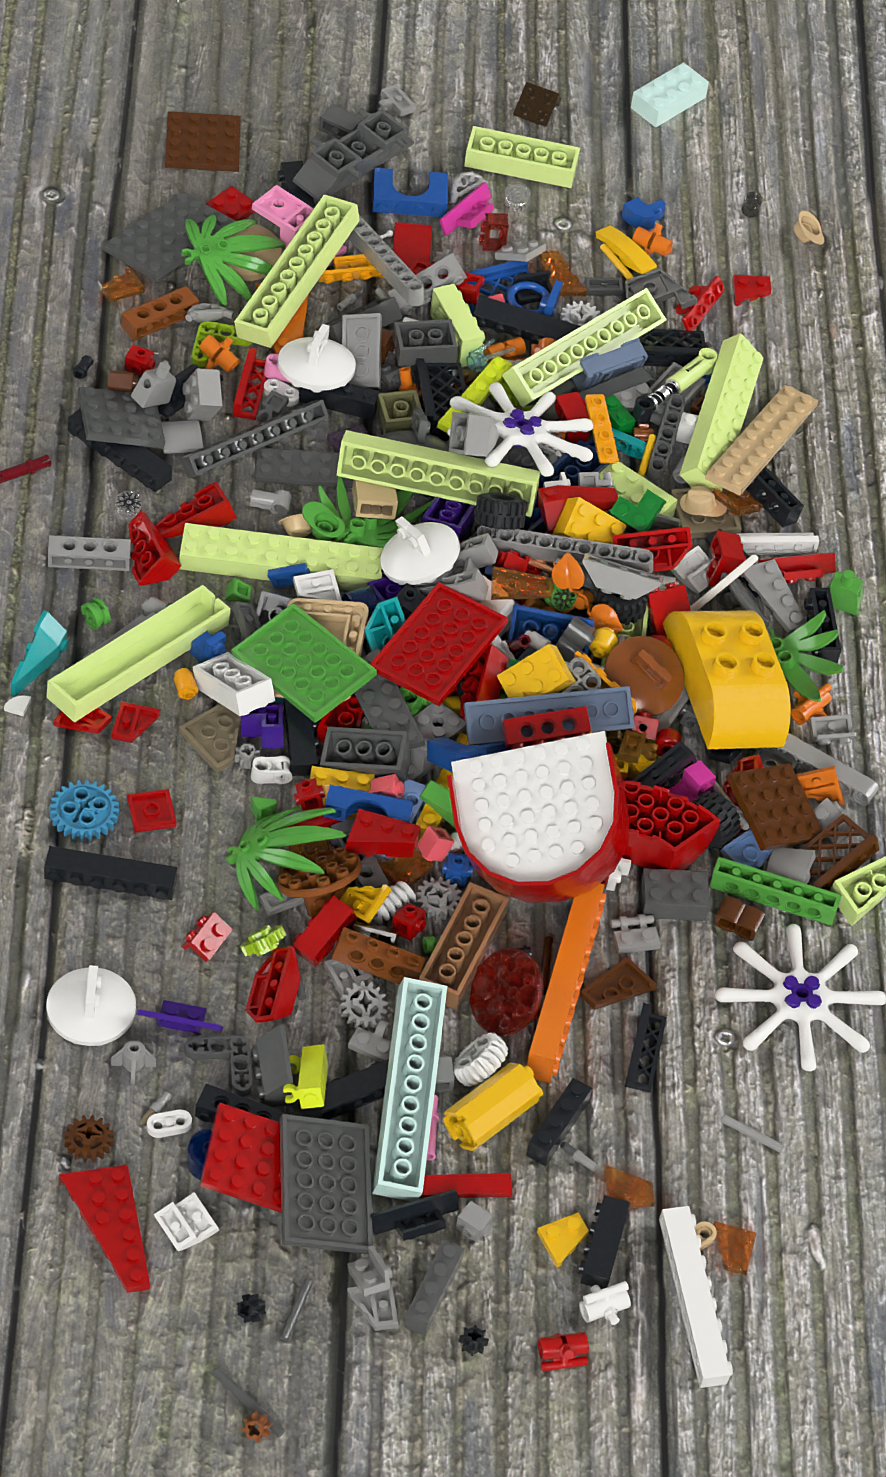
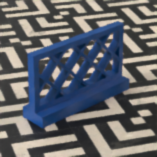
M511 261L468 273L485 277L483 285L489 284L494 286L492 292L482 288V286L479 292L487 296L497 295L494 292L498 288L506 292L504 299L508 303L506 297L513 284L514 277L519 274H529L530 272L528 270V262ZM502 280H507L511 282V284L508 288L504 285L499 284V282ZM470 281L467 283L471 285H476L477 282ZM467 303V304L469 305V308H470V313H471L472 316H473V313H474L473 304Z

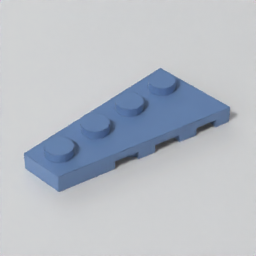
M750 829L724 846L720 852L728 860L759 869L772 854L773 849L761 851Z

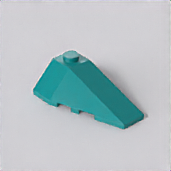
M44 610L33 630V633H35L33 642H28L24 661H20L11 681L12 697H16L57 661L62 651L65 652L68 648L67 631L48 611Z

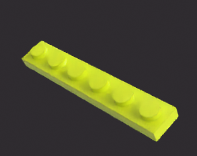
M496 355L460 397L480 406L491 394L489 390L490 384L494 382L500 383L504 379L502 374L512 368L513 364ZM451 407L439 420L437 428L447 433L451 427L452 412L464 413V411L455 410Z

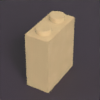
M353 480L352 495L356 517L395 519L398 505L396 488Z

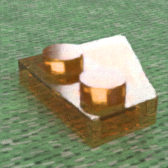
M130 267L125 269V273L122 276L116 275L111 281L102 285V293L109 302L145 293L144 285Z
M610 1166L604 1167L607 1196L631 1202L629 1208L654 1207L655 1199L652 1182Z

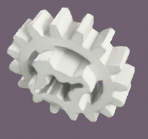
M573 301L572 306L566 304V308H562L560 320L583 326L600 316V311H596V306L590 307V303L584 305L583 301H580L579 304Z

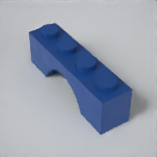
M330 785L325 808H333L336 813L325 814L323 817L345 821L350 815L358 813L359 809L410 822L413 802L382 794L378 795L362 790Z

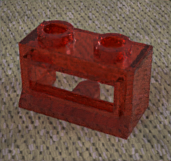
M485 213V219L481 221V232L483 233L479 234V245H482V251H498L502 246L506 245L509 228L508 214ZM490 230H499L498 238H489Z

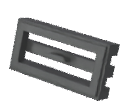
M585 277L586 295L623 296L622 278Z

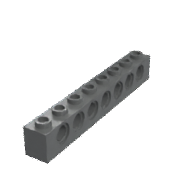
M313 400L182 456L180 460L186 476H197L329 418L323 400Z

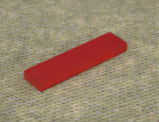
M511 1174L425 1175L421 1199L453 1189L457 1191L458 1198L512 1197Z

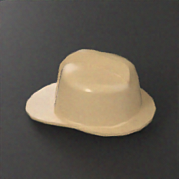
M801 211L793 228L799 241L802 243L812 241L819 245L823 244L824 237L819 221L810 212Z
M705 486L692 487L680 500L682 510L691 515L719 517L727 510V505L723 498L713 494Z
M303 514L292 515L278 521V524L283 525L289 536L304 538L311 533V526L306 522Z

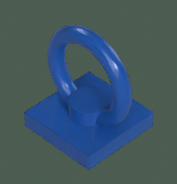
M556 280L551 294L537 283L530 281L518 282L510 287L507 293V301L511 305L524 308L516 302L515 293L521 289L534 290L541 294L543 298L538 309L527 310L552 317L563 282Z

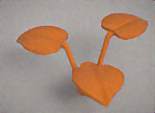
M564 554L552 569V579L560 589L569 588L570 592L577 595L574 605L562 613L567 614L574 608L579 610L587 608V614L590 616L588 619L594 620L595 630L608 627L615 634L622 631L624 627L612 607L604 603L593 607V594L588 590L580 589L585 580L582 568L571 554ZM552 606L542 608L543 610L557 612Z

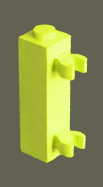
M325 1044L302 1047V1056L300 1058L296 1055L289 1056L290 1064L294 1063L296 1065L291 1066L292 1074H297L299 1071L300 1073L298 1086L293 1084L284 1085L283 1092L292 1093V1095H286L285 1102L293 1103L299 1099L301 1109L323 1107L328 1071Z

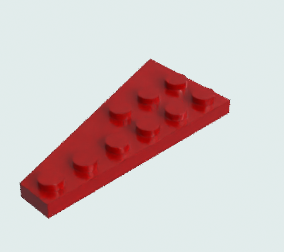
M128 1165L59 1174L61 1183L68 1190L71 1200L75 1202L96 1242L98 1241L103 1254L113 1266L114 1272L125 1291L130 1293L150 1290L149 1275Z

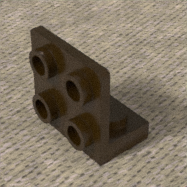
M526 82L513 114L521 119L547 127L555 106L559 107L561 103L560 94Z

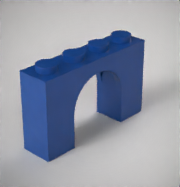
M374 169L372 212L443 217L447 213L448 173L430 172L428 190L419 196H407L399 193L394 188L393 169Z
M446 737L427 740V761L453 772L451 762L512 750V747L506 748L505 741L465 745Z

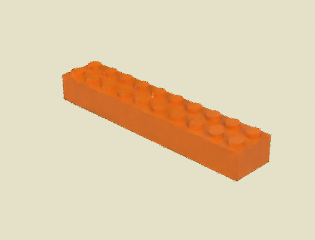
M600 883L591 891L578 895L573 899L528 1056L527 1066L532 1069L535 1080L550 1083L552 1075L557 1076L570 1024L573 1020L575 1006L577 1005L580 989L583 984L584 974L587 970L590 953L593 949L594 939L607 896V894L603 893L604 884Z

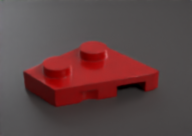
M96 708L81 719L73 722L66 714L61 712L53 720V725L60 728L99 734L112 721V716L100 708Z

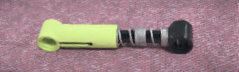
M711 348L701 349L698 356L669 377L664 386L659 387L649 396L637 397L632 412L635 420L639 423L649 422L652 413L655 412L658 405L668 401L671 395L680 394L702 376L712 374L717 361V352Z

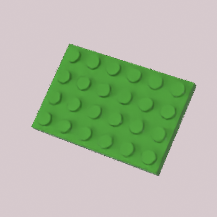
M294 603L232 649L234 657L271 678L273 689L315 723L377 675V670Z

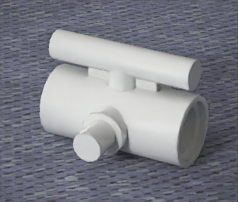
M624 1281L604 1289H600L599 1285L592 1286V1293L583 1296V1301L579 1303L580 1312L585 1322L588 1323L605 1317L612 1325L619 1322L617 1313L631 1306L630 1297L626 1291L629 1289L627 1282Z

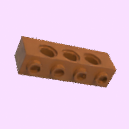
M187 286L176 289L171 293L122 313L121 327L133 341H136L186 319L187 311L192 305L199 304V299Z
M343 927L336 942L331 958L399 985L404 977L418 980L425 962L424 957Z

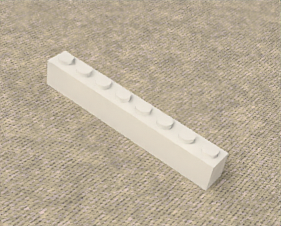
M689 1206L662 1209L659 1222L699 1387L726 1385L733 1374L731 1362L727 1361V1344L725 1340H722L720 1333L722 1332L720 1318L717 1319L715 1313L717 1310L716 1300L714 1297H711L710 1293L712 1287L711 1279L709 1276H706V1259L700 1252L701 1239L699 1234L696 1235L695 1215L691 1214Z

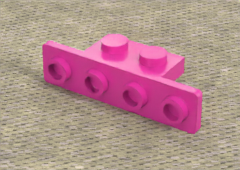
M486 182L480 184L439 220L444 235H449L458 226L468 229L474 228L494 210L493 203L487 202L491 199V194Z

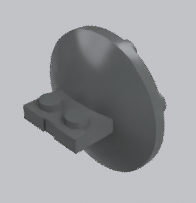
M414 408L411 430H398L379 436L390 440L449 451V443L429 434L430 422H428L422 408Z

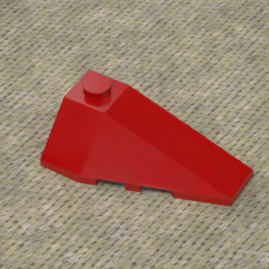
M556 485L538 489V507L547 532L553 533L568 498L580 497L606 512L612 509L618 499L615 488Z
M141 510L128 524L129 539H131L133 544L131 558L134 559L135 565L132 567V573L138 585L144 586L169 580L178 572L182 565L175 552L145 512Z

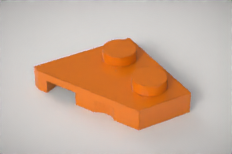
M835 766L796 774L807 798H815L819 801H824L828 798L830 801L838 802L839 805H845Z

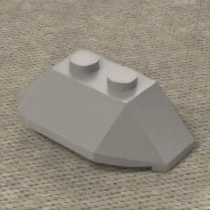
M586 554L582 561L597 588H600L602 592L607 594H620V597L627 600L637 599L657 589L664 580V577Z

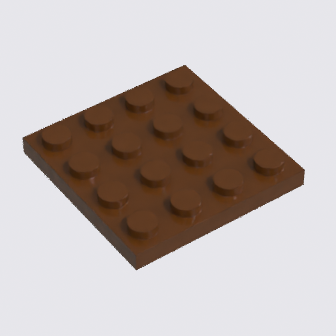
M168 111L165 168L239 172L241 116Z
M790 763L734 772L726 776L761 851L807 843L823 831Z

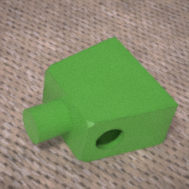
M845 570L843 573L835 572L827 586L831 591L833 608L857 616L863 598V581L855 577V573L851 570Z

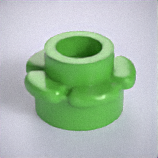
M432 934L423 937L422 948L425 954L433 953L438 943V938H434Z

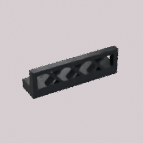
M680 741L631 781L641 782V785L654 787L656 785L669 789L682 780L684 769L696 763L697 760L689 748Z
M643 1003L624 1087L651 1093L667 1017L650 1013L652 1005ZM648 1020L661 1023L660 1028L652 1031L648 1026ZM652 1038L656 1046L648 1049L644 1041ZM648 1056L652 1064L644 1067L640 1059ZM644 1074L649 1080L648 1085L635 1082L636 1077Z

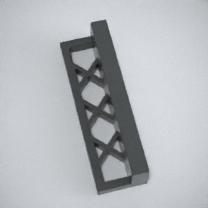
M234 602L230 608L229 625L227 627L235 647L261 628L252 603Z

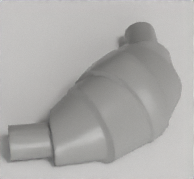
M473 171L459 173L451 182L449 204L456 205L458 197H462V195L477 188L483 182H486L487 185L489 182Z
M200 303L192 305L187 311L185 318L189 322L192 320L201 323L204 321L214 322L223 317L232 319L234 312L217 304Z

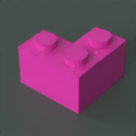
M699 760L685 768L681 782L669 788L670 793L680 797L684 795L688 797V801L693 802L703 792H713L716 776Z

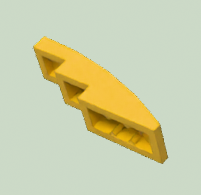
M609 225L595 231L596 238L607 243L612 252L619 256V260L623 265L640 274L657 268L656 263L642 248L613 226Z

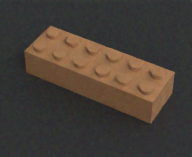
M469 882L418 979L447 986L445 1006L457 1010L507 913L509 903L508 897Z

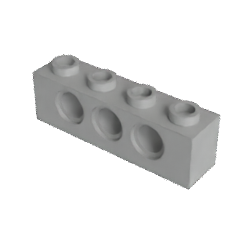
M453 253L416 275L424 286L425 302L422 305H426L431 301L433 288L450 284L459 285L467 278ZM444 274H448L445 279H441ZM432 284L430 288L425 289L426 285ZM395 289L388 292L390 297H395L402 317L412 314L416 308L420 307L409 305Z
M49 535L48 567L129 571L131 539Z

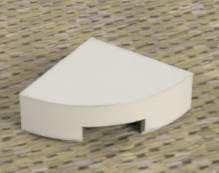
M17 696L10 699L4 705V711L24 717L31 703V696Z

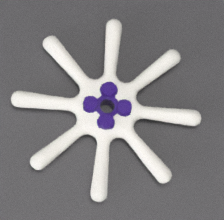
M498 382L490 384L489 390L504 413L494 412L478 406L460 396H455L450 400V405L455 410L490 416L493 419L499 436L504 440L485 458L486 465L490 467L497 466L512 446L526 447L543 476L553 475L554 468L537 444L554 447V449L567 453L571 457L579 458L583 462L590 461L593 458V453L590 449L567 442L550 434L552 432L591 431L593 429V422L590 419L546 421L539 418L555 402L556 396L553 392H545L530 411L516 409L509 400L503 386ZM451 427L448 429V432H447L448 435H449V437H450Z
M790 924L786 928L792 971L789 973H783L775 969L745 942L740 941L734 945L733 951L735 954L774 983V987L769 990L723 987L715 992V997L719 1002H771L776 1006V1012L743 1040V1046L747 1050H755L786 1019L796 1021L799 1026L801 1067L805 1071H813L816 1068V1057L810 1023L813 1020L823 1021L857 1051L864 1053L869 1050V1041L833 1015L828 1009V1006L832 1003L884 1005L886 1003V994L882 991H833L826 986L825 983L829 978L857 956L858 949L855 945L847 944L819 973L814 974L807 972L803 967L801 928L797 924Z

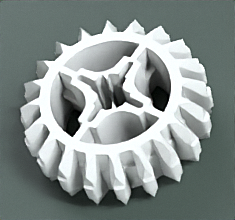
M496 1033L483 1034L481 1037H477L455 1059L453 1070L456 1079L464 1086L470 1087L489 1078L492 1073H495L497 1068L501 1067V1063L505 1061V1057L508 1054L506 1043Z

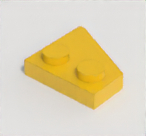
M382 885V888H373L372 886H364L362 888L348 887L340 900L354 910L358 919L369 924L392 889L387 885Z

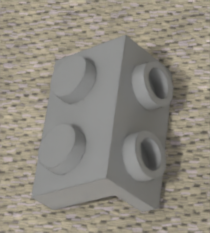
M851 714L811 717L809 719L812 743H819V746L830 745L832 741H838L839 744H847L856 737V732L852 730Z
M826 798L813 811L822 830H824L842 815L840 812L843 809L836 801L832 803ZM843 822L837 827V831H849V826ZM846 836L837 837V844ZM828 837L834 843V837Z

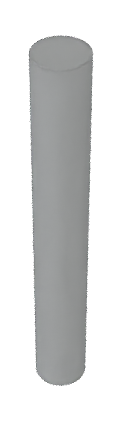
M725 1114L722 1117L721 1123L779 1153L782 1152L784 1144Z

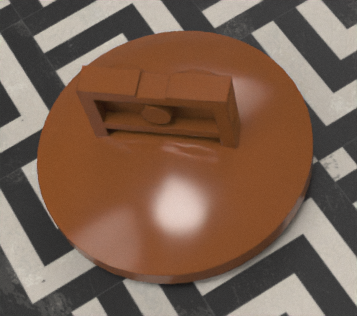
M647 636L630 637L616 645L605 661L604 672L611 682L615 681L620 687L630 686L631 697L635 700L637 706L635 715H639V711L651 713V717L660 715L669 710L681 696L684 687V672L681 662L674 651L660 640Z
M344 847L321 852L316 850L308 851L304 857L320 866L325 873L317 874L284 867L276 879L278 889L286 896L303 898L308 916L311 918L317 916L326 900H330L333 895L340 900L346 891L345 886L359 876L362 864L358 855L346 851Z

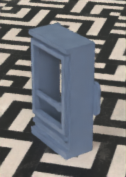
M639 338L623 343L618 349L601 355L594 353L580 359V365L585 373L571 378V381L578 388L577 392L580 393L642 367L648 355Z

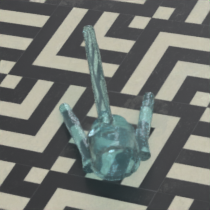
M491 339L475 351L469 352L467 365L475 373L483 371L486 368L484 365L487 363V360L513 352L515 348H509L487 356L479 353L495 342L494 339Z

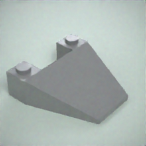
M488 533L470 538L460 543V552L451 570L437 577L432 583L426 582L411 586L416 587L423 595L427 596L436 584L440 582L477 602H481L486 598L489 587L479 568L495 564L498 550Z

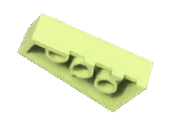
M886 856L835 880L830 889V892L842 895L838 908L851 927L886 897Z

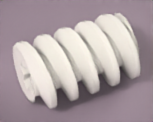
M398 881L395 885L390 886L392 891L373 917L376 923L382 924L383 919L389 920L390 915L394 916L396 910L401 909L407 902L412 904L416 902L413 890L405 882Z

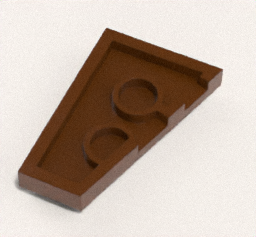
M626 957L581 990L580 997L596 1010L656 990L657 984L633 961Z

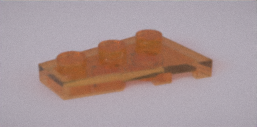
M545 251L539 254L543 271L550 270L549 280L552 288L556 280L563 282L559 296L587 295L588 290L579 284V278L571 273L568 263L559 251Z
M493 567L491 575V600L551 598L553 593L552 578Z

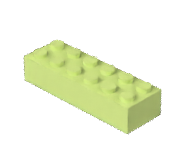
M473 126L466 150L464 166L572 188L580 148Z

